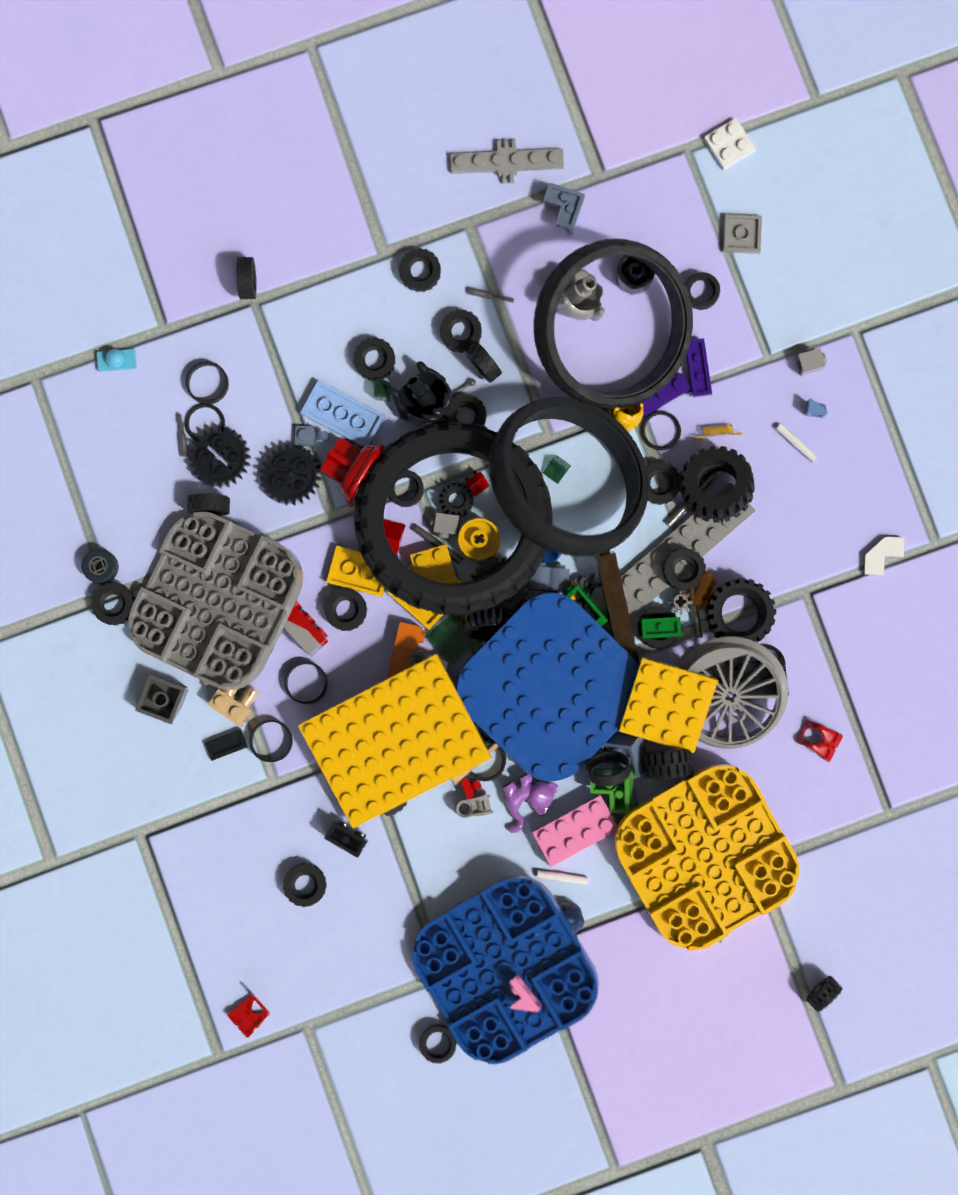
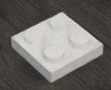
M737 118L704 137V141L723 170L756 150Z

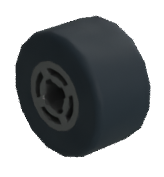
M94 549L88 552L83 558L81 565L85 577L97 584H105L114 580L119 569L116 557L104 549Z

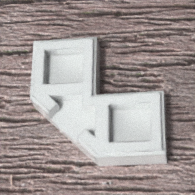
M884 537L864 555V575H884L885 557H904V538Z

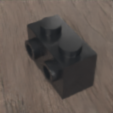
M342 820L339 822L334 821L324 839L359 858L369 841L366 839L367 835L359 830H356V832L349 829L350 825Z

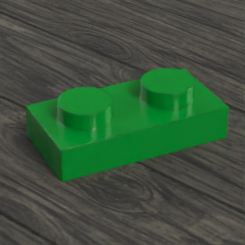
M680 617L641 619L642 639L682 636Z

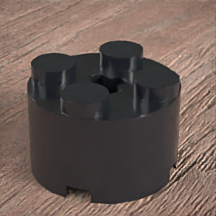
M627 255L620 259L616 270V281L619 287L630 295L646 291L651 286L655 273L648 266ZM632 271H634V272H637V271H638L639 274H638V275L632 274Z

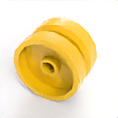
M476 518L469 520L462 526L459 532L458 544L461 553L473 562L481 563L486 562L487 559H492L500 548L498 528L486 519ZM477 538L483 539V543H480V542H479V543L477 544V543H476V539H477Z

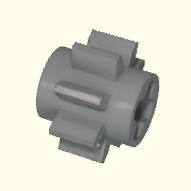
M682 591L677 596L672 594L674 601H669L670 605H674L672 612L678 610L680 615H682L684 610L690 612L688 605L693 604V601H688L690 594L684 596ZM680 598H682L683 601L686 602V604H683V607H679V604H675L676 602H679Z

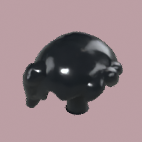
M419 361L416 364L419 374L410 378L400 391L391 386L388 388V392L392 396L395 410L402 420L411 421L418 425H429L439 421L448 412L452 404V391L444 376L434 369L427 367L422 361Z

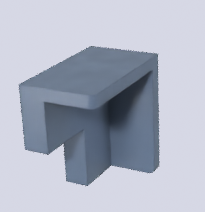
M549 182L543 202L560 208L555 226L567 229L569 234L573 235L584 203L585 194Z
M618 729L600 748V751L623 753L629 759L630 770H633V776L641 777L644 773L643 755L647 753L644 738L620 732ZM620 763L621 769H624L626 766Z

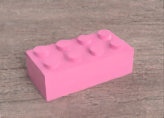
M598 795L532 831V834L550 867H553L615 833L617 824L601 795Z

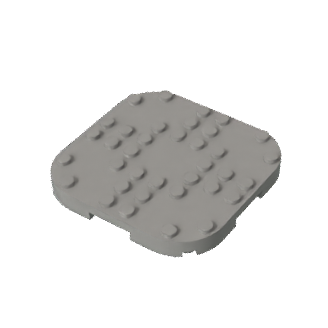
M195 512L187 518H181L172 526L159 550V553L162 555L146 587H141L130 610L128 624L132 631V640L144 653L203 682L224 690L240 689L252 683L264 669L301 592L303 584L302 567L296 555L282 544L238 526L215 514Z

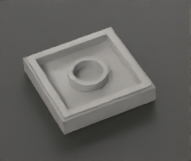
M724 214L722 252L760 254L762 216Z

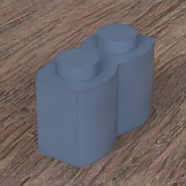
M541 563L534 576L529 580V590L565 593L564 591L568 588L570 569H565V565L555 564L554 568L546 567V563Z

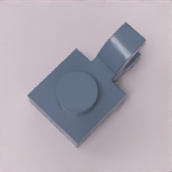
M295 426L296 446H315V441H328L329 439L327 431L315 432V426Z

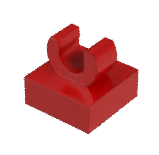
M473 471L474 476L468 479V477H465V484L472 491L473 496L476 497L490 485L481 472Z
M468 778L461 781L467 799L475 797L473 791L482 788L479 780L470 783Z

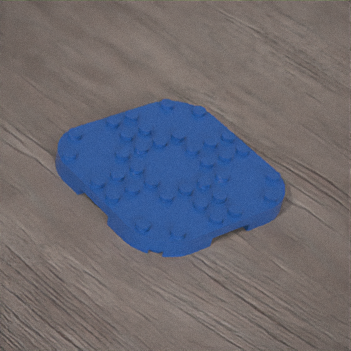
M541 593L530 597L521 604L494 635L464 663L457 678V692L471 719L528 774L544 781H559L575 774L620 728L639 664L574 600L559 593Z
M512 876L500 880L430 921L415 939L412 952L415 970L427 992H431L449 1024L448 1028L457 1044L465 1054L474 1060L487 1062V1064H501L517 1057L537 1043L582 1020L591 1011L598 997L599 977L594 964L550 890L541 882L530 877ZM517 974L542 1005L538 1012L509 1008L514 1001L520 998L510 988V980Z

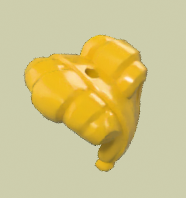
M639 403L637 406L609 409V413L629 432L642 419L643 403Z

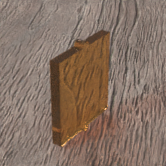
M706 571L692 600L695 607L703 611L717 583L715 575Z

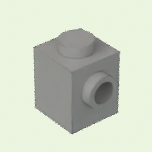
M814 347L803 350V353L798 354L795 358L800 376L821 371L827 363L826 356L821 352V349L814 350Z
M436 513V517H432L431 528L434 529V534H437L438 538L448 539L449 536L457 537L459 516Z

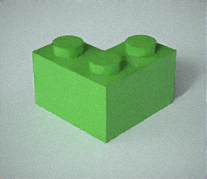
M595 768L592 772L597 775L607 776L619 773L623 769ZM630 770V775L624 782L614 786H599L590 781V793L610 794V813L627 814L634 807L633 770Z

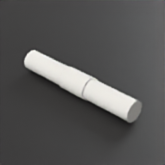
M782 424L776 428L811 462L817 458L804 443Z
M541 870L537 872V878L584 885H587L588 877Z

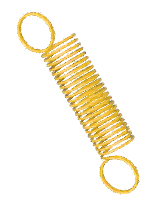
M733 424L723 425L722 427L721 425L713 426L712 428L709 426L707 429L703 427V435L705 433V436L694 437V439L725 434L738 436L744 433H733Z

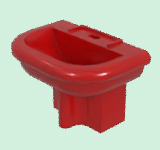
M339 438L335 446L328 452L320 471L341 484V493L349 507H353L356 504L359 486L364 481L374 461L380 456V452L385 448L384 445L379 444L376 446L369 444L360 450L344 439Z

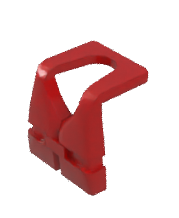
M806 720L796 739V743L810 748L818 756L822 757L823 760L830 762L836 751L835 748H838L843 735L819 723ZM807 729H818L821 734V741L817 743L809 742L804 738L805 731Z
M253 994L239 1004L238 1008L228 1013L227 1017L235 1025H239V1030L246 1038H249L254 1033V1030L270 1015V1012ZM254 1000L264 1012L252 1013Z

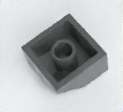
M149 674L135 711L172 725L183 706L189 689Z

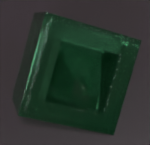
M380 378L375 379L374 397L376 401H390V394L388 392V388L391 387L390 382Z

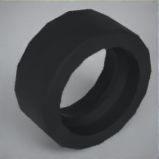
M695 273L686 282L693 309H709L718 300L721 290L720 284L716 277L710 273ZM697 281H707L712 286L713 294L709 300L699 302L692 297L691 287Z
M407 470L399 479L410 478L416 483L417 492L415 496L408 500L399 498L395 493L396 483L389 493L391 500L401 507L416 505L424 494V485L421 477L415 472Z
M435 1024L423 1031L419 1048L426 1060L441 1064L453 1057L456 1051V1040L447 1026ZM441 1032L448 1037L450 1045L446 1053L442 1055L430 1053L426 1044L428 1037L432 1033Z

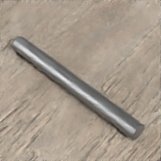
M714 471L710 473L699 485L700 491L703 493L721 472ZM685 502L665 522L670 528L688 509Z

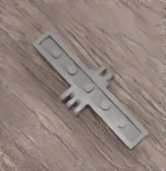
M504 139L505 147H501V140H497V152L451 154L452 174L498 172L499 177L502 176L503 184L507 183L506 176H510V183H514V176H517V171L564 169L563 148L516 151V139H512V146H508V139Z

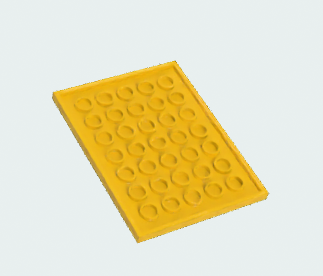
M438 654L405 669L298 725L352 828L492 758Z

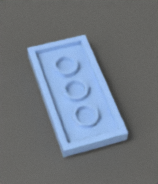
M319 380L300 412L301 415L362 447L371 444L385 418L384 414Z

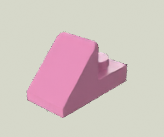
M518 974L510 980V988L520 998L514 1001L509 1008L538 1012L542 1005Z

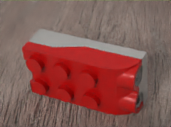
M296 601L284 625V629L309 656L313 657L329 642L326 639L328 635L320 626L316 628L313 625L316 621L307 612L303 614L301 611L303 607Z

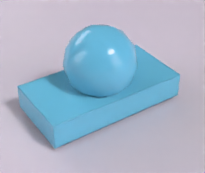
M113 349L97 352L98 371L137 369L136 350Z

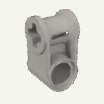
M490 794L459 801L455 807L456 813L462 818L494 813L490 807ZM463 803L468 804L470 807L469 812L465 815L459 812V806Z

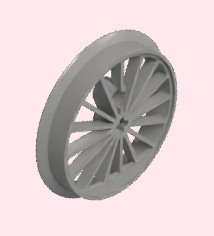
M729 636L706 641L690 651L678 667L697 673L702 671L707 676L713 677L706 669L716 665L724 683V686L717 682V686L720 689L715 688L714 692L718 694H713L712 698L718 699L712 700L709 707L718 705L706 716L704 722L705 724L723 707L712 733L702 729L698 741L717 748H741L763 739L777 726L787 706L788 683L780 662L767 648L750 639ZM746 655L736 680L732 685L733 658ZM753 656L762 663L738 685L750 657ZM729 660V684L726 683L719 663ZM764 667H767L773 675L771 678L743 688ZM775 681L776 693L743 694ZM728 692L733 694L732 698H729ZM743 698H776L771 710ZM744 704L770 715L761 723L745 708ZM728 708V737L717 736L716 732ZM741 708L743 711L740 715L735 716L732 714L734 709ZM746 715L759 726L747 733L743 723ZM732 720L740 722L745 733L744 735L732 737Z

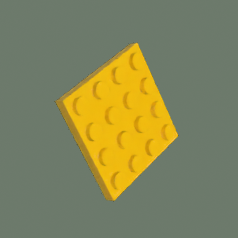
M642 657L619 731L678 749H688L694 753L718 679Z

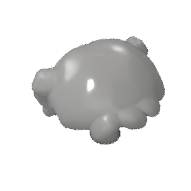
M581 269L564 289L557 310L569 318L576 320L591 319L596 322L605 313L601 303L604 295L603 287L596 283L594 275L588 273L587 270Z

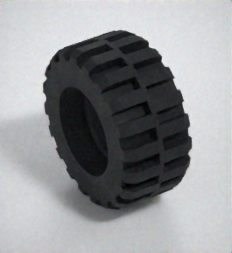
M709 446L710 450L706 451L703 448L699 450L697 456L693 454L690 457V462H685L683 466L684 471H681L680 489L683 500L689 511L692 510L693 515L697 518L702 516V520L707 522L709 519H713L714 523H719L721 519H725V522L731 521L730 517L734 516L737 518L740 516V511H746L749 507L748 502H752L755 484L751 465L749 462H746V458L742 454L738 455L737 450L733 448L730 451L727 450L726 446H720V449H716L715 446ZM714 471L726 472L735 478L734 488L728 494L721 497H709L703 494L699 489L700 482L705 476Z

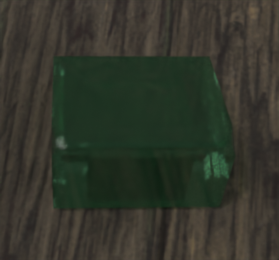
M556 455L548 464L543 474L559 484L571 465Z

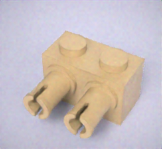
M249 686L242 698L236 700L234 695L238 689H218L208 703V706L239 727H243L253 712L250 705L260 692Z

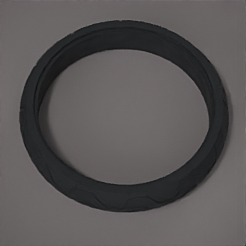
M619 238L605 239L593 242L590 245L587 244L566 256L546 279L537 299L534 312L533 332L535 346L547 375L571 398L580 400V402L607 409L624 408L641 403L654 396L655 393L657 394L671 381L680 369L688 352L693 330V311L686 284L680 273L666 257L645 244ZM623 254L644 263L657 275L663 284L671 307V333L662 358L644 379L620 391L595 392L575 380L561 361L554 335L555 314L564 289L582 268L597 259Z
M548 397L525 404L514 411L503 422L491 447L489 461L490 478L499 506L511 524L521 534L536 545L549 551L579 557L607 552L619 546L633 533V530L640 523L647 506L648 474L643 456L636 442L619 421L606 411L604 412L603 409L582 403L580 400L567 397ZM557 419L576 424L602 441L616 459L626 486L625 510L620 523L615 529L596 535L571 533L546 521L528 504L517 486L511 464L512 444L519 428L537 420Z

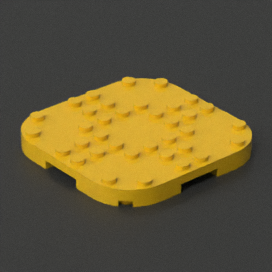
M714 764L704 767L636 806L621 819L615 833L614 845L616 855L657 929L669 943L688 950L708 948L729 936L728 933L761 914L765 915L781 906L794 893L797 879L800 875L797 856L766 804V800L758 785L746 772L728 764Z

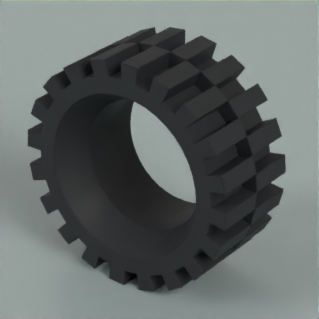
M745 578L732 579L722 584L709 597V603L706 606L705 612H707V616L705 618L706 622L709 623L708 628L710 632H714L715 638L732 636L750 639L755 642L764 639L772 630L770 628L776 620L774 619L776 609L773 607L775 601L774 599L771 600L769 590L765 591L763 589L764 585L761 583L756 584L754 583L755 580H745ZM734 595L746 596L755 604L758 616L755 625L750 630L744 632L735 631L724 622L722 608L729 597Z

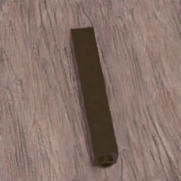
M609 550L594 555L612 637L640 665L616 553Z

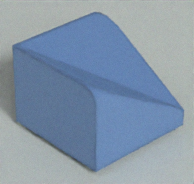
M809 398L806 402L805 415L824 418L827 415L826 405L816 403Z

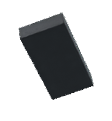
M242 729L205 743L211 761L248 747Z

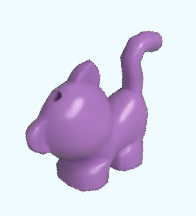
M525 773L519 777L520 784L516 785L514 781H511L503 786L506 807L517 821L516 825L509 827L510 833H517L524 827L525 820L518 812L523 801L528 800V803L538 815L544 816L546 814L547 808L554 799V794L559 789L556 783L540 781L530 784L532 776Z

